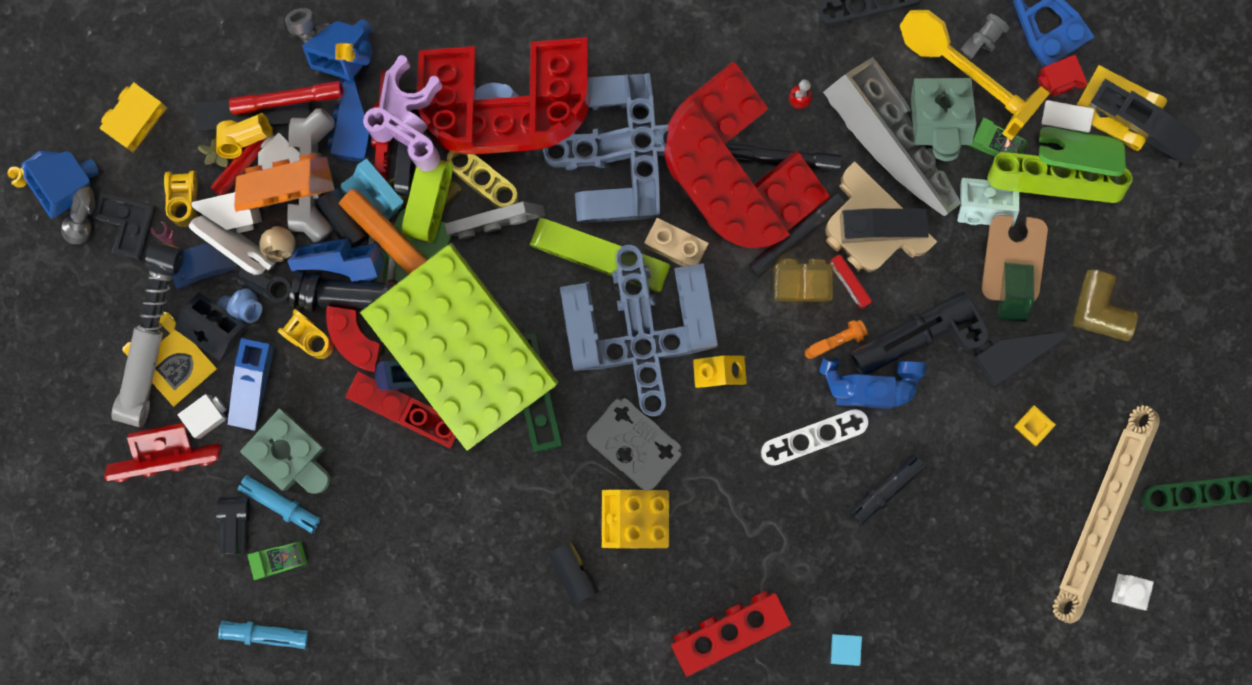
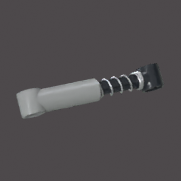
M152 241L147 250L145 266L150 271V277L148 278L151 281L149 290L146 289L148 292L146 302H143L145 304L143 315H140L142 317L141 325L134 327L120 394L117 396L112 408V420L142 428L148 418L150 411V401L148 399L163 335L159 331L161 328L159 321L160 317L164 315L162 308L163 304L167 302L165 294L170 289L168 282L172 280L173 275L178 274L183 262V248Z

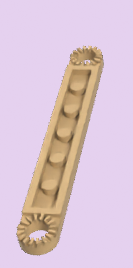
M1138 406L1129 415L1131 417L1128 420V425L1122 432L1059 589L1061 590L1057 600L1054 601L1053 613H1055V617L1063 622L1074 623L1081 618L1158 429L1160 417L1155 410L1148 406ZM1149 414L1150 421L1147 422L1149 424L1141 428L1139 426L1140 419L1144 415ZM1072 601L1074 609L1065 615L1064 606L1067 602Z

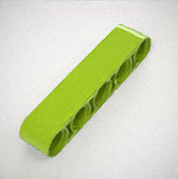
M1002 152L994 158L987 179L992 187L999 190L1117 203L1124 198L1133 177L1127 168H1125L1124 174L1121 176H1110L1049 165L1042 162L1039 156Z
M539 218L529 244L538 250L613 276L612 271L617 270L616 254L622 247L543 218ZM626 253L622 256L621 263L631 267L636 264L638 259L633 253ZM641 254L643 265H649L651 278H647L649 290L661 293L670 265ZM637 281L629 282L642 287L641 284Z

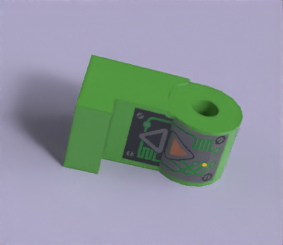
M984 117L978 122L972 145L969 146L994 157L1002 152L1023 154L1028 144L1026 140L1017 135L1012 140L1008 139L1002 134L1005 129L994 125V122Z
M302 541L248 554L254 580L307 564Z

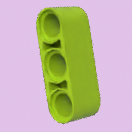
M440 159L438 166L434 170L425 172L416 167L402 223V234L404 237L432 243L435 240L452 177L453 166L451 162Z

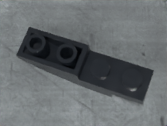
M1107 79L1103 81L1089 104L1096 110L1143 136L1145 142L1185 165H1188L1203 141L1160 107L1134 91L1129 93Z

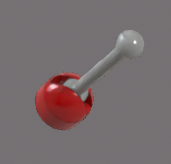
M808 80L800 81L799 85L790 91L789 101L797 109L806 108L812 100L811 84Z

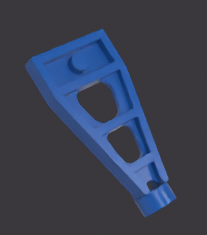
M1013 0L1028 44L1043 67L1058 62L1094 38L1079 13L1064 0H1042L1032 7H1028L1024 0ZM1043 7L1051 8L1062 19L1061 25L1048 34L1041 33L1035 21L1036 12Z

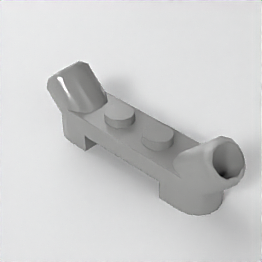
M316 108L307 118H291L289 124V147H300V156L316 153L317 158L322 157L321 153H318V142L335 127L334 119L325 110ZM321 194L299 198V203L288 204L289 231L304 232L314 243L322 242L333 231L331 224L317 209L316 201L321 197Z

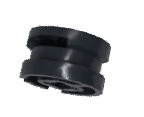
M305 270L296 271L290 292V308L299 309L303 307L305 311L314 312L318 304L317 288L322 280V274L313 272L311 275L307 274Z

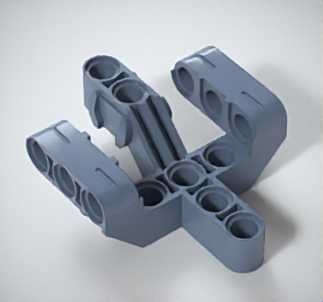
M650 73L589 77V108L593 107V110H599V107L607 106L626 108L628 127L606 133L601 129H593L592 134L575 135L574 132L562 142L552 146H559L564 150V155L561 158L553 159L550 157L548 151L552 147H547L543 149L544 159L552 167H566V170H573L582 166L606 168V163L630 158L632 188L575 193L578 223L657 218L660 216L657 156H665L664 146L666 144L663 138L668 134L669 130H667L668 125L655 126ZM642 107L647 110L648 117L639 120L633 116L632 112L634 109ZM641 135L646 136L651 144L647 148H639L635 144V138ZM580 145H589L593 150L592 154L588 157L580 156L577 153V148ZM640 164H648L653 172L650 176L642 177L637 173L636 169Z
M625 245L616 254L617 270L612 271L614 284L618 283L621 301H617L618 311L624 310L628 336L598 341L589 282L560 287L574 371L605 369L633 364L641 411L649 418H656L664 412L666 407L659 359L688 355L717 347L704 264L675 268L684 327L654 331L650 306L656 305L654 295L650 296L647 281V278H651L649 265H643L642 255L637 247ZM626 253H633L638 260L635 265L627 267L621 263L622 256ZM631 281H637L641 284L642 290L637 295H631L626 291V285ZM666 337H677L680 341V346L676 350L666 349L663 344ZM645 340L651 344L652 349L650 353L640 355L636 352L635 346L639 341ZM618 345L623 349V355L620 359L612 360L607 356V350L610 346ZM644 369H652L657 377L654 382L648 384L640 379V373ZM647 398H658L661 402L660 409L656 412L648 411L644 405Z

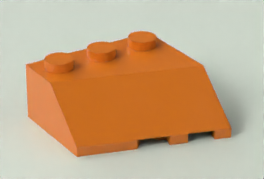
M316 153L299 156L300 161L290 163L289 159L272 162L273 168L263 170L262 165L246 168V174L236 176L235 212L334 191L327 157L317 158Z

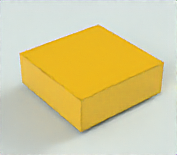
M1034 405L1014 428L1034 446H1037L1056 424Z

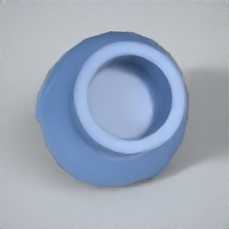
M247 288L236 291L232 297L222 296L217 301L219 307L242 323H253L259 319L262 313V305L259 303L258 296L254 291Z

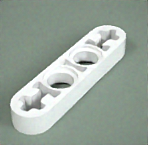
M856 409L833 416L769 440L762 446L761 457L765 463L772 466L793 460L860 435L867 429L868 418L865 413ZM853 414L855 418L862 419L858 431H855L854 427L844 429L847 435L841 436V428L836 422L837 419H841V425L851 420L850 415ZM829 424L835 428L836 435L833 440L826 441L821 438L820 428L823 425ZM798 434L805 435L809 440V446L804 451H799L793 446V438ZM787 438L788 448L793 453L792 456L788 457L787 451L778 455L779 460L774 461L773 457L768 458L766 456V452L770 450L769 445L773 444L775 448L785 446L782 440Z

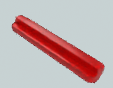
M267 138L243 147L241 155L231 161L213 183L211 189L219 196L226 195L236 183V176L243 175L245 169L257 158L258 153L262 150L261 145Z

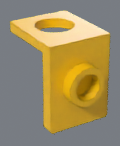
M717 356L693 360L695 388L747 384L744 356ZM734 362L737 364L739 369V374L737 378H735L732 374V365Z

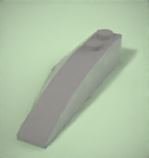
M873 57L846 73L823 92L831 106L843 118L848 129L854 133L871 155L914 195L943 216L961 204L945 172L938 171L935 166L936 157L932 148L927 149L925 145L914 144L913 123L907 114L911 109Z

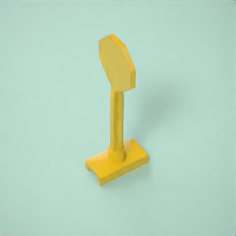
M910 10L900 24L905 44L919 56H944L1006 105L1005 108L1013 116L1002 134L1010 140L1015 137L1050 94L1041 86L1026 101L1016 94L1015 96L950 46L951 41L945 22L930 10Z

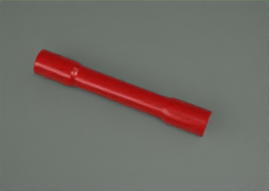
M341 81L316 84L312 87L262 95L252 94L230 98L229 108L232 115L303 102L338 99L344 97V89Z

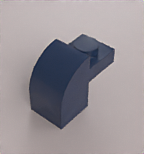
M205 243L184 250L181 268L178 274L172 277L176 289H181L203 278L220 276L237 267V264L211 244Z

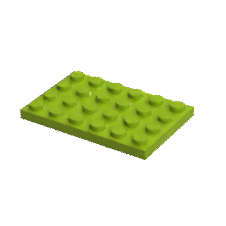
M452 243L360 312L466 450H469L559 383Z

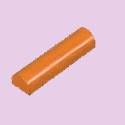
M351 189L340 200L338 204L409 275L428 261L358 189Z

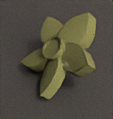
M216 138L212 140L210 147L199 145L198 149L207 155L205 165L216 163L219 166L227 167L228 159L219 156L216 152Z

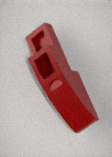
M357 371L345 395L346 398L451 448L456 436L434 408L397 390L383 391L378 388L375 379Z

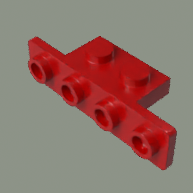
M184 423L129 433L127 439L133 460L107 465L104 477L106 481L122 482L132 476L143 475L148 477L159 473V471L169 469L180 471L190 465H210L219 460L221 445L217 443L192 448L187 427Z

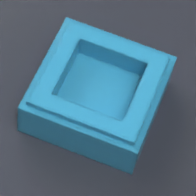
M832 634L830 663L860 666L862 636Z

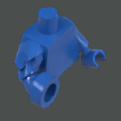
M823 356L819 369L820 373L826 375L831 393L836 398V405L890 409L911 401L916 394V386L920 378L926 375V363L897 362V374L902 378V381H896V377L840 376L837 371L840 362L839 358L833 357V360L830 361L826 356Z

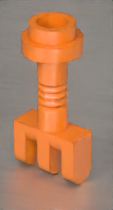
M852 320L848 322V329L817 342L806 349L805 356L808 359H813L852 339L859 343L868 335L866 327L861 320L857 322Z

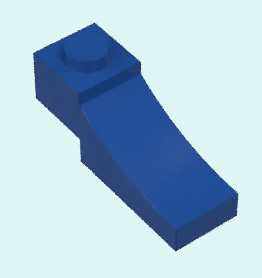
M348 238L296 247L287 261L291 271L309 269L332 271L349 276L351 282L374 280L379 276L385 264L378 243L351 247Z

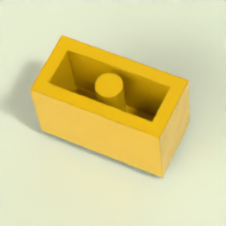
M133 82L130 87L127 86L120 93L118 104L113 110L110 109L105 113L101 120L103 124L100 126L101 130L131 152L136 150L167 108L163 103Z

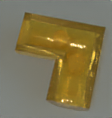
M1096 270L1087 271L1072 326L1129 341L1133 336L1138 315L1134 312L1109 306L1116 281L1114 275Z

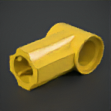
M261 113L239 123L232 120L220 122L217 125L216 133L217 154L227 159L236 158L241 155L243 147L272 136V127L268 118Z

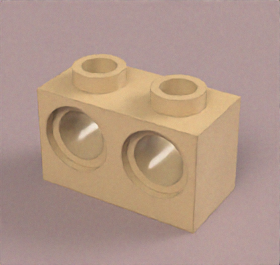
M656 218L644 243V248L684 267L700 264L709 243Z

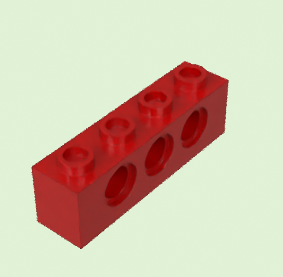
M767 590L752 597L754 603L744 608L741 603L726 610L727 616L719 620L713 616L700 623L701 629L693 633L687 629L673 636L675 642L671 643V647L686 677L790 626L791 624L776 593L769 595ZM752 611H760L763 615V622L758 627H751L747 622V616ZM726 624H734L737 628V635L732 640H726L721 636V629ZM703 636L711 640V648L705 653L698 652L695 649L696 640Z

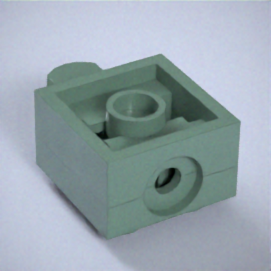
M914 79L911 94L914 144L932 145L933 153L939 160L951 161L956 159L960 153L961 145H972L975 133L976 116L972 79Z
M278 409L240 451L282 491H289L297 482L307 492L318 494L325 491L330 484L329 473L316 462L326 448L285 410Z

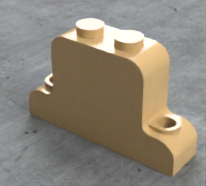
M855 161L846 169L839 187L850 199L830 218L825 227V232L828 236L826 242L835 251L839 252L842 250L849 257L846 261L857 272L862 270L872 273L898 248H902L913 258L914 256L924 255L937 242L928 233L929 238L842 244L840 214L843 210L869 208L903 209Z

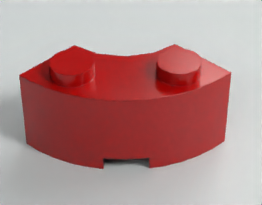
M327 306L328 331L337 350L352 364L375 374L376 366L381 362L383 346L365 336L360 325V314L357 311Z

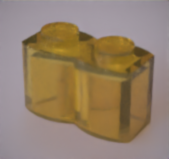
M781 259L780 264L774 265L773 301L830 302L833 299V265L826 264V260L812 259L809 260V264L803 265L797 264L796 259Z

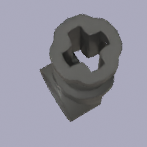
M988 14L986 17L987 22L978 33H974L972 37L970 36L958 52L969 61L980 47L992 52L995 49V42L1003 32H1008L1010 28L1005 21L996 15Z

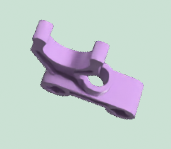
M400 55L395 64L385 73L379 108H372L366 112L363 123L375 141L387 142L394 137L408 147L409 156L419 170L424 172L431 171L438 166L440 155L432 141L422 135L428 127L426 123L410 111L430 105L436 93L442 89V84L438 77L431 76L426 87L421 91L410 94L402 92L399 89V80L402 74L410 68V63L405 56ZM424 152H428L425 156L420 157Z

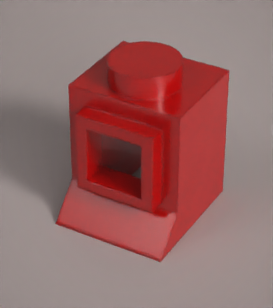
M1076 55L1043 67L1039 72L1040 77H1038L1039 86H1042L1050 94L1053 93L1054 96L1072 90L1074 87L1082 90L1088 84Z

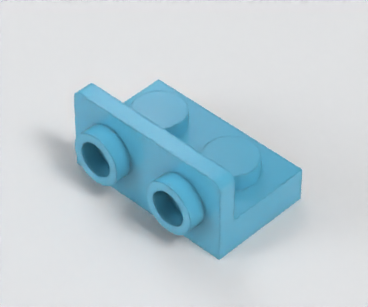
M367 158L357 165L353 176L340 186L345 194L351 189H358L388 220L398 214L403 204V200Z

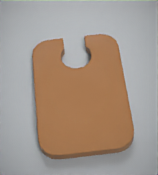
M997 215L991 220L989 225L982 292L985 297L991 300L1031 303L1038 298L1040 292L1048 232L1047 225L1042 219L1027 217V236L1024 240L1016 242L1012 241L1008 236L1013 216Z

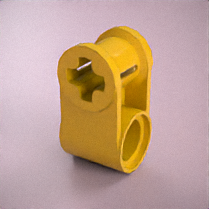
M190 171L189 174L165 172L166 214L176 225L187 227L197 217V210L192 207L191 203L197 201L198 180L196 171ZM180 206H187L186 215L182 218H176V210Z
M294 309L292 318L284 328H279L277 332L295 346H299L306 353L317 359H324L330 356L334 348L332 339L317 328L306 316ZM318 338H323L325 341L324 348L319 352H314L312 349L313 342Z

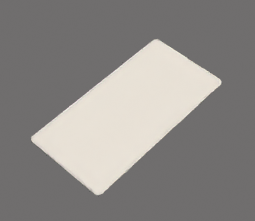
M1047 100L1042 124L1090 132L1094 109Z

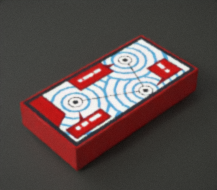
M842 255L833 258L829 265L856 305L862 310L871 303L872 299Z

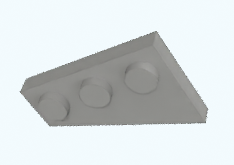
M519 202L446 223L445 227L447 235L458 236L459 240L475 237L476 232H493L500 230L502 226L518 225L528 220L545 217L546 215L543 205Z

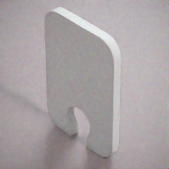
M204 215L193 219L189 224L193 232L252 274L260 275L265 269H272L276 263L268 260L261 253L260 247L241 233H237L234 228L226 230Z

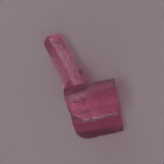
M160 221L165 227L162 234H158L153 227L151 228V233L158 240L164 241L165 244L176 246L171 238L172 230L165 222Z

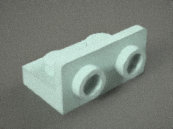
M961 179V204L958 222L971 225H990L991 220L997 215H1012L1013 222L1011 227L1015 225L1019 213V192L996 189L989 184L988 180Z

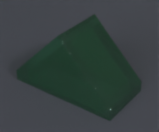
M1004 262L997 318L1027 322L1034 302V266L1031 264Z

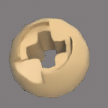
M274 226L261 235L259 246L261 253L268 260L281 262L291 256L295 250L296 241L294 235L287 228Z

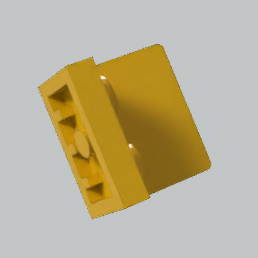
M602 490V548L669 547V491Z

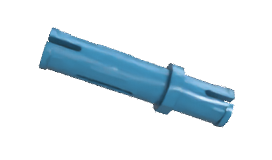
M246 475L241 481L243 485H239V492H243L283 516L284 521H291L309 531L310 534L314 533L318 527L316 524L320 523L321 517H317L300 507L298 501H290L249 475Z
M221 621L218 638L244 641L245 645H251L253 642L306 649L308 631L259 626L249 621L247 624Z

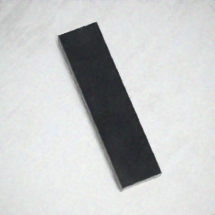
M229 100L195 102L198 132L217 131V125L222 121L232 120L239 123L261 113L268 118L271 126L289 125L291 118H307L311 114L310 102L265 108L255 112L232 115L230 111Z

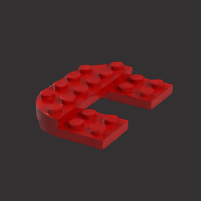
M587 37L531 42L530 96L475 100L477 60L475 46L419 50L417 92L426 87L431 76L439 78L442 89L436 93L430 105L418 109L422 121L428 126L426 129L428 135L438 145L452 152L460 154H487L552 147L572 135L582 124L589 110V43Z
M732 62L678 107L667 127L669 132L664 152L672 176L680 183L708 221V225L716 233L736 245L748 248H761L776 244L790 235L788 230L822 204L830 195L797 151L792 153L757 183L753 184L725 144L768 108L738 65Z

